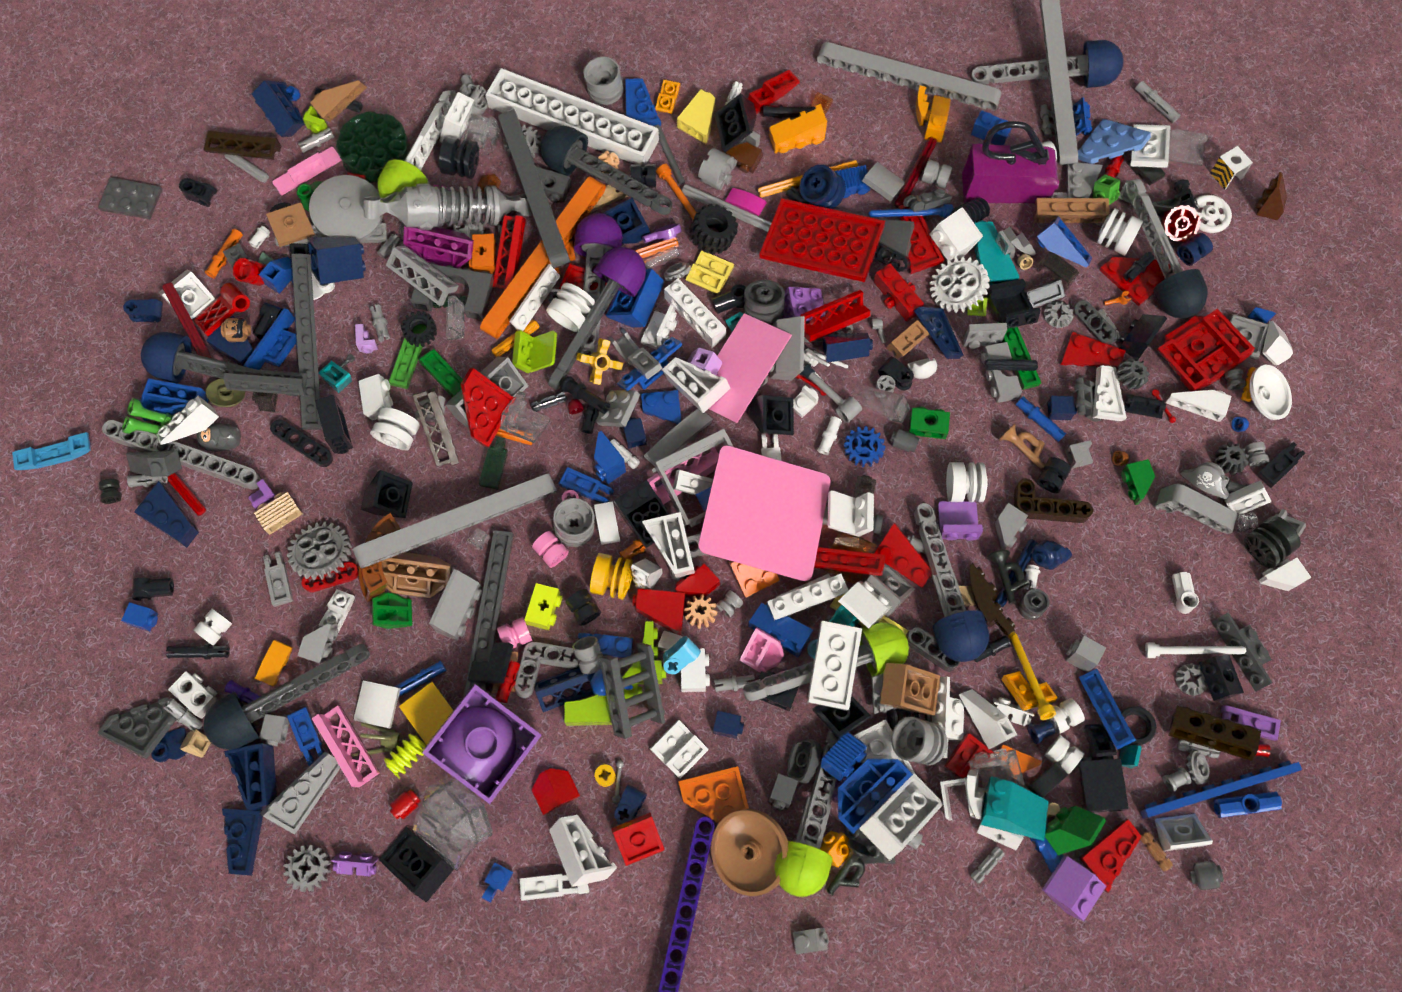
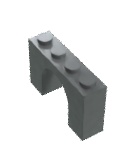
M429 263L453 282L461 283L469 289L464 308L466 317L483 320L486 317L493 290V275L485 271L475 272L467 268L457 269L449 265L440 266L435 263ZM424 277L420 278L422 286L428 288L427 280ZM414 287L411 298L413 308L432 312L434 301ZM434 288L435 295L439 291L438 288Z

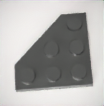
M166 697L158 700V703L149 706L145 704L130 709L128 713L110 716L97 733L101 737L147 759L174 724L176 718L163 709V705L169 700Z

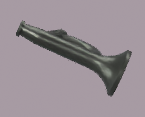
M998 550L990 553L987 559L997 565L1005 594L1009 601L1008 604L1012 605L1016 603L1014 592L1029 585L1024 577L1020 565L1014 562L1006 563L1010 551ZM1009 570H1013L1017 578V582L1011 585L1008 576Z
M850 839L847 842L849 846L848 858L832 881L829 889H827V893L832 896L839 886L859 887V880L865 872V864L860 858L869 857L870 852L864 845ZM852 867H857L851 878H845Z

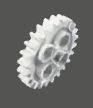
M962 256L961 261H958L955 257L953 263L947 260L948 265L941 264L942 270L936 269L938 275H932L934 281L930 282L932 286L930 288L931 296L937 306L940 305L941 308H946L948 312L952 308L955 313L958 312V309L965 312L966 307L972 310L971 305L978 306L977 300L983 301L982 295L988 294L986 289L990 288L988 283L990 279L987 270L983 264L979 265L978 260L973 262L971 257L967 261L964 256Z

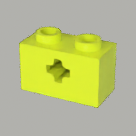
M538 583L535 584L524 620L526 625L549 630L551 625L554 626L557 614L554 613L556 607H560L562 602L559 589ZM545 604H547L548 608H545L544 611H542L541 607H544Z

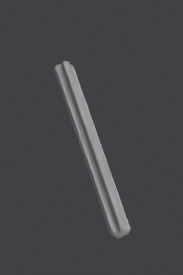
M688 184L684 185L682 189L684 195L706 205L712 204L715 206L717 204L721 208L725 207L737 219L766 232L769 231L771 221Z

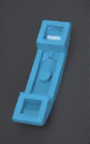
M85 432L70 436L68 441L38 449L29 447L12 452L14 469H38L81 457L91 451L89 434Z

